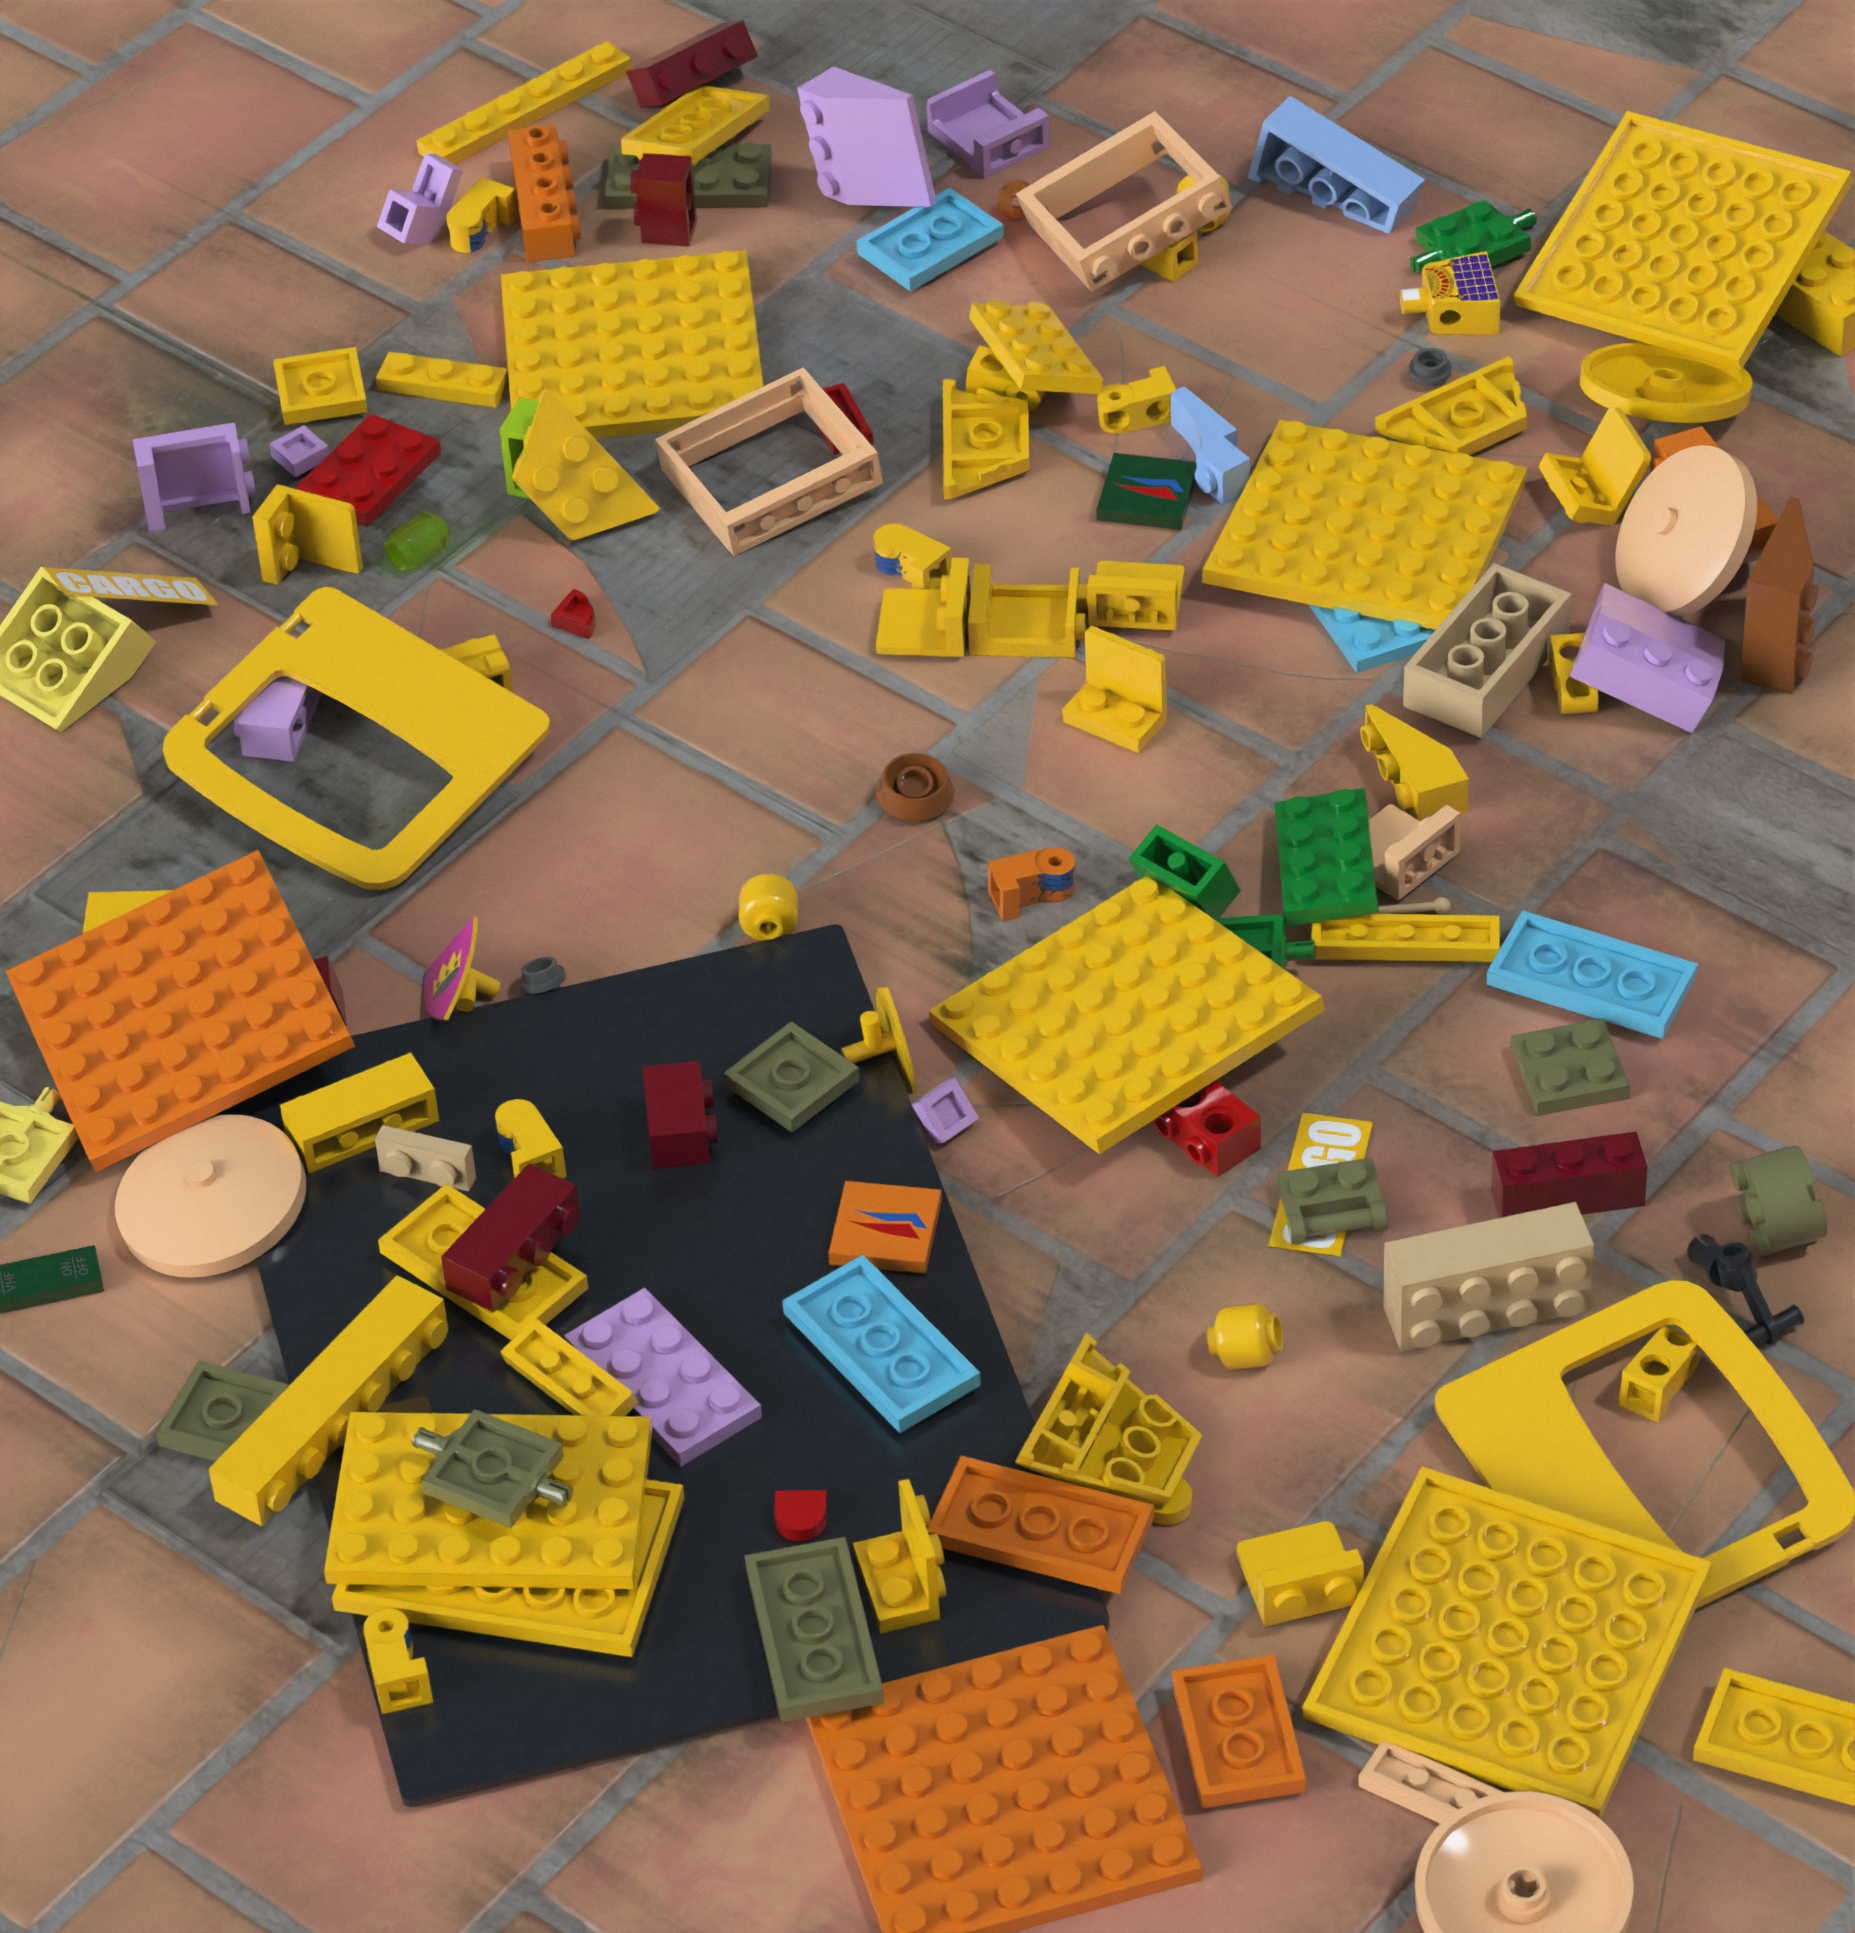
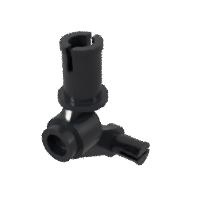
M1708 1234L1700 1235L1701 1240L1708 1246H1705L1696 1237L1689 1243L1687 1248L1689 1260L1704 1269L1713 1284L1743 1293L1756 1322V1325L1743 1332L1756 1347L1764 1342L1771 1345L1781 1340L1782 1333L1804 1323L1803 1314L1795 1304L1772 1316L1756 1282L1758 1274L1753 1254L1745 1244L1733 1242L1722 1247Z

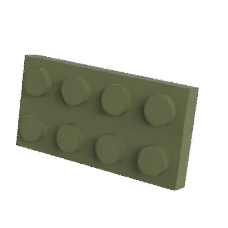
M745 143L720 145L716 151L709 153L699 160L696 165L692 166L696 208L768 207L772 165L771 144ZM621 146L610 147L605 188L606 209H634L637 201V194H632L630 191V177L632 170L638 169L641 160L638 159V156L622 154Z
M846 1537L744 1555L746 1572L781 1723L884 1704L882 1682Z

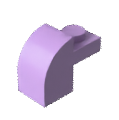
M425 153L412 191L389 190L377 227L405 244H428L449 230L447 226V213L454 206L452 202L463 170L437 154Z

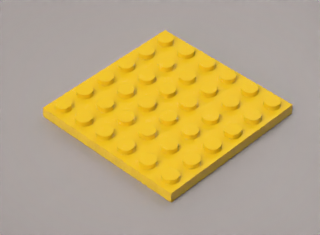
M1627 111L1514 293L1516 306L1741 371L1853 183L1852 173L1849 170Z
M747 250L501 274L511 410L519 397L537 400L539 393L543 389H549L595 439L671 432L763 387Z
M1279 420L1202 569V583L1334 610L1335 607L1360 611V615L1393 622L1395 619L1420 623V627L1436 630L1485 574L1526 485L1528 467L1514 465L1507 461H1493L1473 457L1465 453H1452L1431 449L1423 445H1410L1389 441L1382 437H1369L1348 433L1340 429H1327L1306 425L1299 421Z
M1147 876L1134 882L1121 892L1100 903L1079 918L928 1010L931 1024L1098 1154L1106 1151L1325 1011L1323 998L1320 994L1178 893Z
M1421 1466L1302 1707L1303 1719L1378 1745L1382 1741L1393 1743L1467 1776L1513 1792H1539L1567 1799L1586 1808L1601 1819L1710 1579L1712 1562Z

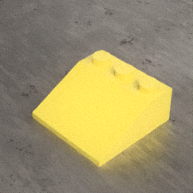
M40 567L0 625V696L61 733L131 679L157 641L131 619L94 597L65 595L45 569Z

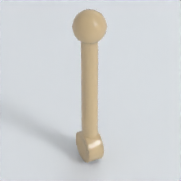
M1439 897L1434 902L1378 906L1379 912L1371 914H1404L1435 911L1439 915H1444L1450 911L1451 903L1447 898Z

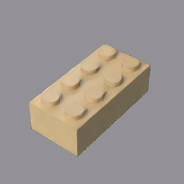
M1493 563L1404 666L1403 707L1482 738L1548 660L1550 635L1570 633L1572 593Z
M1576 1202L1385 1242L1383 1308L1400 1351L1426 1348L1438 1343L1466 1337H1477L1489 1332L1512 1327H1524L1531 1323L1559 1317H1570L1578 1313L1591 1311L1594 1243Z

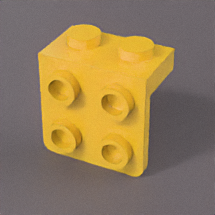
M1610 407L1581 458L1545 453L1538 468L1547 480L1549 488L1555 493L1564 507L1566 515L1571 520L1580 524L1590 522L1614 526L1623 509L1627 506L1642 476L1646 473L1651 462V454L1622 409Z
M1322 1521L1243 1540L1237 1545V1558L1264 1627L1353 1606L1364 1583V1563L1358 1549L1345 1551L1335 1525L1329 1521Z

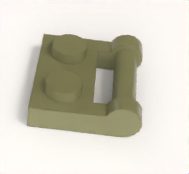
M1372 1157L1277 1172L1278 1189L1291 1244L1306 1242V1237L1366 1227H1372L1373 1231L1388 1229L1386 1206L1382 1199Z

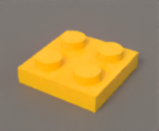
M356 347L273 359L284 425L308 423L334 417H347L353 414L368 412Z

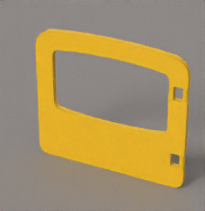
M322 587L312 592L294 610L293 615L263 639L204 696V700L189 715L186 714L171 728L164 738L163 754L168 768L206 798L260 834L322 869L361 888L384 890L395 887L406 880L547 738L550 733V719L543 710L333 587ZM301 621L309 625L310 627L297 639L289 635ZM279 677H289L334 698L380 724L434 760L450 773L453 779L387 846L379 850H372L327 829L278 801L225 765L208 751L206 746L272 681ZM211 708L220 713L207 726L198 722Z
M1670 1280L1649 1287L1438 1389L1434 1401L1435 1411L1487 1488L1683 1552L1660 1528L1616 1471L1576 1409L1562 1381L1564 1374L1663 1326L1677 1325L1704 1350L1752 1410L1792 1470L1809 1502L1802 1510L1703 1557L1702 1559L1712 1562V1574L1696 1609L1787 1565L1790 1560L1813 1549L1816 1551L1838 1540L1850 1531L1855 1521V1492L1812 1421L1782 1379L1735 1321L1704 1288L1688 1281ZM1799 1528L1806 1539L1783 1549L1776 1539Z

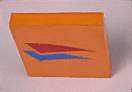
M845 1181L828 1253L829 1265L843 1266L864 1255L877 1269L926 1274L942 1203L941 1190Z

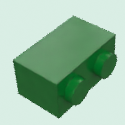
M1157 824L1128 858L1140 879L1147 876L1172 889L1213 919L1220 918L1241 892L1223 860Z

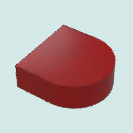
M826 1490L775 1491L774 1514L778 1532L784 1538L796 1542L808 1541L820 1535L826 1526L827 1519Z

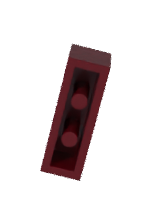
M738 20L714 26L626 70V74L640 107L658 106L757 58L758 54L744 21Z
M1637 1131L1495 1150L1492 1157L1491 1191L1499 1218L1576 1202L1581 1215L1645 1206L1648 1167Z
M528 1163L441 1256L446 1290L494 1313L507 1298H511L517 1293L522 1281L536 1266H541L547 1260L556 1244L565 1235L571 1234L577 1227L581 1218L577 1186Z

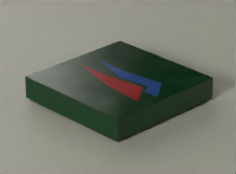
M1113 453L1096 508L1097 520L1182 530L1196 483V462Z

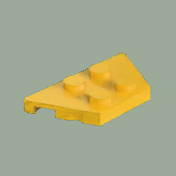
M1510 356L1375 417V431L1381 435L1410 445H1423L1431 449L1468 455L1474 454L1527 429V412L1524 402L1521 401V389L1519 382L1515 379L1514 363Z
M943 379L944 500L956 498L1030 470L1028 401L1011 396H999L995 392L979 388L976 394L958 390L955 380Z
M543 389L539 393L537 399L539 405L532 425L528 426L523 441L524 449L522 455L517 459L511 479L563 534L573 541L657 513L660 507L549 389Z

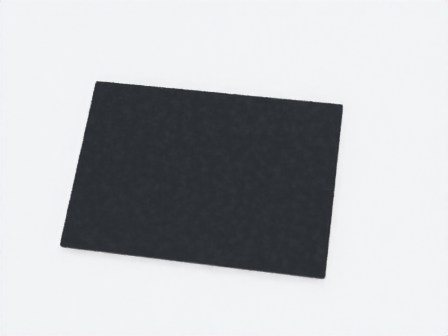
M828 925L771 940L759 941L560 987L542 993L478 1006L469 1012H452L448 1021L437 1020L431 1017L353 1035L351 1038L356 1047L216 1114L255 1117L273 1124L285 1133L280 1109L281 1104L381 1065L384 1062L412 1053L435 1088L439 1114L438 1122L414 1132L472 1145L476 1179L470 1191L456 1190L486 1209L514 1179L511 1155L505 1153L499 1144L495 1120L496 1110L501 1104L514 1099H524L531 1102L563 1147L567 1177L562 1179L577 1186L579 1209L581 1211V1218L575 1230L571 1234L565 1235L551 1252L587 1275L588 1289L547 1323L546 1326L564 1339L565 1334L646 1288L761 1404V1419L682 1467L651 1438L647 1480L683 1485L684 1501L633 1657L408 1622L413 1645L411 1660L425 1658L433 1703L382 1714L364 1636V1623L369 1616L351 1613L401 1799L407 1807H417L779 1715L746 1572L744 1555L846 1537L882 1683L1104 1625L1106 1631L1110 1627L1109 1614L1097 1588L942 1548L944 1564L937 1566L940 1567L943 1574L946 1596L939 1598L940 1619L881 1634L879 1632L854 1558L853 1543L902 1531L899 1481L909 1479L915 1496L924 1495L931 1522L961 1456L1035 1475L1039 1474L1015 1463L1035 1423L891 1051L855 1063L859 1067L860 1081L793 1133L725 1086L724 1072L790 1022H793L841 1056V1048L864 1040L860 1016L866 1011H875L845 931L840 925ZM700 1061L702 1080L711 1079L714 1108L705 1109V1115L715 1114L718 1143L709 1144L710 1163L653 1169L643 1067ZM376 1147L310 1174L304 1168L306 1174V1194L298 1217L281 1240L255 1259L289 1386L398 1275L444 1299L449 1332L442 1344L435 1349H431L416 1365L412 1375L407 1380L401 1381L387 1395L384 1403L376 1412L471 1414L476 1409L486 1414L574 1415L506 1363L500 1351L511 1342L510 1339L380 1253L378 1239L442 1188L441 1186L408 1177H397L380 1171ZM845 1181L941 1190L942 1203L926 1274L878 1270L980 1372L981 1386L901 1433L877 1411L783 1312L784 1299L842 1267L840 1265H829L828 1253ZM345 1444L339 1446L323 1462L320 1471L314 1476L329 1533L331 1531ZM826 1490L827 1519L822 1533L814 1539L803 1542L784 1538L778 1532L775 1524V1491Z

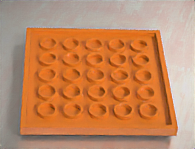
M259 850L5 971L95 1172L356 1047Z
M1104 1625L882 1683L884 1704L806 1718L882 1933H1013L1203 1880L1201 1863Z

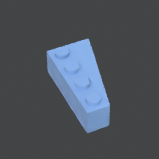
M1289 96L1264 120L1247 177L1259 183L1263 179L1277 183V190L1289 195L1297 191L1312 197V204L1322 208L1330 205L1343 210L1345 217L1389 234L1416 208L1425 181L1419 175L1292 96Z

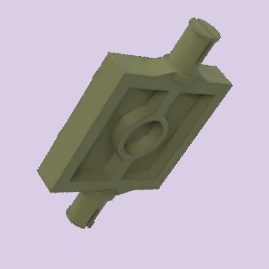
M476 1409L472 1411L464 1424L449 1436L444 1437L420 1427L413 1437L412 1445L414 1448H419L436 1455L435 1463L421 1480L424 1494L511 1529L527 1506L536 1498L543 1497L563 1507L567 1506V1501L570 1502L572 1498V1486H567L549 1478L564 1457L562 1443Z

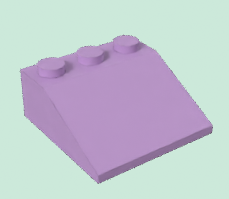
M837 67L828 69L797 88L801 102L800 112L806 123L809 149L814 157L818 174L817 183L822 191V195L847 205L932 207L937 204L913 95Z
M1604 583L1570 677L1693 733L1714 698L1723 671L1725 639L1679 617L1664 613L1658 607Z

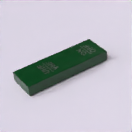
M95 1245L0 1265V1313L104 1291Z

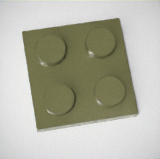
M1603 1018L1511 1035L1510 1049L1537 1116L1629 1099L1630 1084Z
M793 1022L788 1023L724 1072L725 1086L792 1133L860 1081L859 1067Z
M198 1361L156 1433L158 1445L167 1449L217 1461L289 1385Z

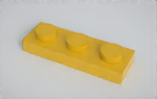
M388 352L375 378L377 391L497 408L509 383L508 368Z
M536 1318L500 1351L506 1363L575 1416H626L639 1403L630 1389Z

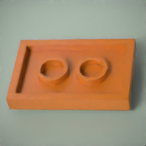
M1275 1654L1172 1670V1686L1202 1808L1306 1792V1776Z

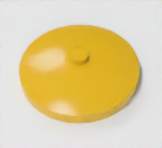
M1643 342L1615 344L1591 352L1582 361L1579 381L1583 392L1593 401L1606 408H1621L1624 414L1629 416L1673 423L1710 422L1735 416L1744 411L1750 404L1753 385L1750 374L1744 368L1741 371Z

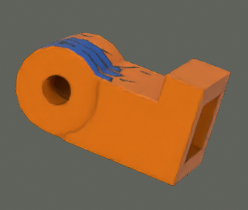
M1064 848L1037 849L988 861V892L1003 922L1019 918L1020 907L1042 901L1061 902L1069 899L1074 894L1076 861L1074 855Z

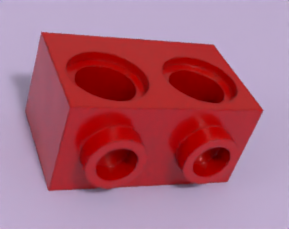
M1216 1080L1153 1120L1156 1130L1162 1137L1174 1141L1186 1151L1189 1158L1195 1164L1203 1165L1217 1178L1261 1149V1116Z

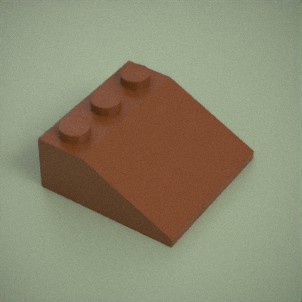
M1789 498L1748 579L1740 681L1790 694L1793 693L1799 678L1806 679L1811 669L1813 653L1807 651V645L1812 641L1816 620L1810 618V612L1815 607L1819 592V586L1813 585L1814 562L1798 498Z

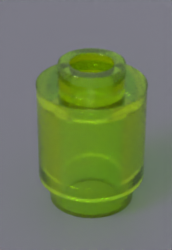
M422 511L390 533L389 539L384 543L388 559L399 570L404 571L408 568H417L448 547V525L441 516L428 511Z

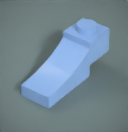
M1185 386L1171 393V426L1184 437L1196 454L1195 479L1199 488L1204 493H1209L1222 505H1225L1242 494L1250 478V458L1237 448V429Z

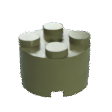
M1798 1145L1780 1148L1730 1164L1734 1185L1738 1192H1742L1741 1195L1734 1197L1736 1211L1743 1225L1751 1222L1754 1229L1750 1230V1237L1758 1258L1826 1237L1827 1224L1821 1199L1816 1200L1812 1188L1816 1181L1807 1158Z

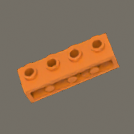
M536 125L524 129L508 130L526 262L575 257L574 240L581 239V231L571 167L566 165L569 164L566 140L558 141L556 125Z

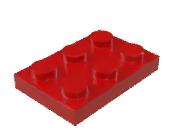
M371 413L296 486V489L352 504L355 508L356 522L368 526L441 454L440 440Z

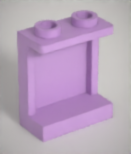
M991 70L927 100L928 132L984 179L1050 148L1049 115L1040 108L1026 114L1022 113L999 94L997 90V75Z
M235 422L132 439L149 532L166 529L163 512L238 500L240 501L242 514L251 513L248 497L256 496L252 471L244 472L243 465L251 464L247 438L238 439Z

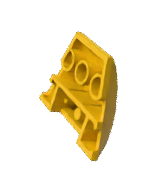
M1086 1332L1015 1463L1047 1478L1149 1504H1167L1203 1435L1157 1394L1146 1395L1127 1378L1131 1371L1122 1363L1116 1367L1113 1366L1095 1350L1098 1342Z

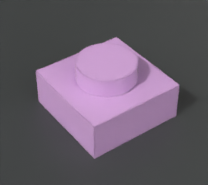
M304 425L269 443L271 457L294 477L316 467L329 455L328 445Z
M956 1078L944 1081L911 1104L935 1145L946 1142L979 1119Z

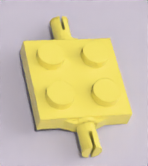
M45 1087L39 1098L31 1106H13L0 1101L1 1195L31 1204L78 1140V1134L73 1124L57 1120L50 1115L57 1103L61 1101L60 1094L53 1088L50 1091V1087Z

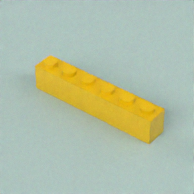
M396 1275L209 1468L215 1501L260 1526H263L276 1512L283 1510L299 1487L307 1479L313 1478L320 1471L323 1462L339 1446L345 1444L350 1412L378 1411L387 1395L401 1381L407 1380L412 1375L416 1365L431 1349H435L442 1344L449 1332L444 1299Z

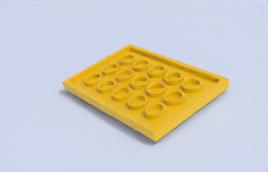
M350 1412L324 1568L326 1584L634 1589L652 1438L651 1417L488 1414L562 1443L564 1457L549 1478L573 1487V1495L570 1502L567 1501V1506L563 1507L558 1503L538 1497L527 1506L511 1529L423 1493L421 1480L435 1463L436 1455L413 1447L412 1441L415 1433L418 1432L420 1427H423L441 1436H449L464 1424L470 1414Z
M654 1480L646 1481L634 1589L337 1584L332 1596L334 1611L370 1616L381 1609H394L403 1613L408 1622L633 1657L684 1501L683 1485Z

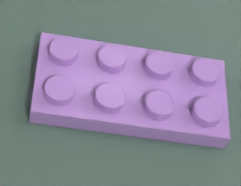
M646 1288L636 1292L564 1335L565 1341L634 1393L639 1403L629 1414L638 1417H651L652 1438L680 1467L762 1418L761 1404Z

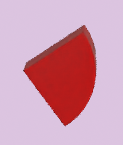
M573 588L551 613L552 626L590 639L595 630L596 623L595 613L588 601V597L581 591Z

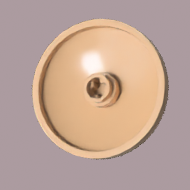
M1699 445L1673 454L1649 474L1632 498L1618 534L1616 572L1623 592L1658 607L1664 613L1681 618L1705 607L1725 589L1737 573L1747 554L1757 519L1755 484L1749 470L1741 460L1719 448Z
M244 1115L211 1116L145 1148L127 1169L117 1191L115 1200L117 1225L132 1254L141 1263L157 1272L189 1278L225 1273L260 1257L288 1232L298 1217L305 1199L306 1174L294 1144L284 1132L273 1124Z
M1527 1791L1504 1792L1489 1795L1464 1805L1450 1814L1435 1828L1427 1839L1417 1862L1415 1901L1418 1917L1425 1933H1626L1632 1915L1634 1896L1633 1873L1626 1851L1617 1836L1600 1818L1586 1808L1567 1799L1546 1793Z

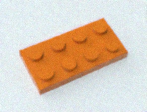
M961 1456L927 1531L929 1535L937 1533L942 1548L1122 1594L1154 1520V1505Z

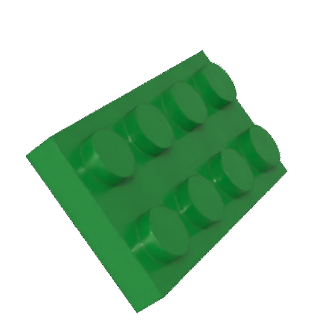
M1365 788L1341 789L1328 794L1310 797L1298 796L1285 801L1274 802L1286 927L1379 912Z

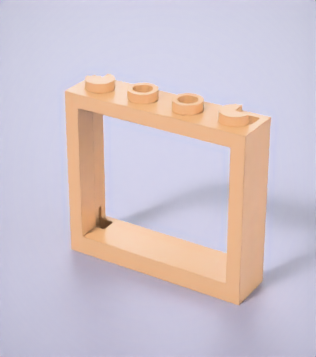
M1155 111L1016 193L1028 224L1091 292L1233 208L1221 177ZM1167 153L1196 182L1086 249H1083L1056 220ZM1104 272V274L1100 275L1099 277L1093 280L1091 273H1093L1095 276H1098L1099 274Z
M804 367L655 439L662 471L733 557L883 483L877 451ZM804 410L843 454V456L728 512H725L689 468V466Z

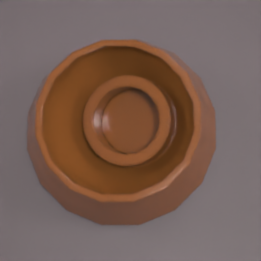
M908 753L900 755L888 763L877 781L875 794L879 805L887 813L903 820L921 821L932 819L945 812L953 802L955 790L945 766L938 759L927 754Z

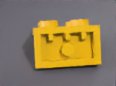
M277 484L252 516L263 582L279 585L288 571L295 568L298 559L358 574L363 568L355 508L352 504Z
M952 557L950 575H942L941 590L887 588L883 591L876 640V652L878 654L964 657L971 598L970 559Z
M1099 561L1097 563L1096 575H1089L1088 626L1176 631L1185 567L1172 564Z
M1090 626L1085 631L1086 683L1062 708L1063 722L1139 754L1167 723L1166 658L1152 649Z
M909 1479L899 1481L902 1531L853 1543L854 1558L880 1634L939 1620V1598L946 1596L943 1574L940 1567L937 1566L944 1564L940 1539L937 1533L928 1534L926 1526L930 1525V1515L924 1495L915 1496Z

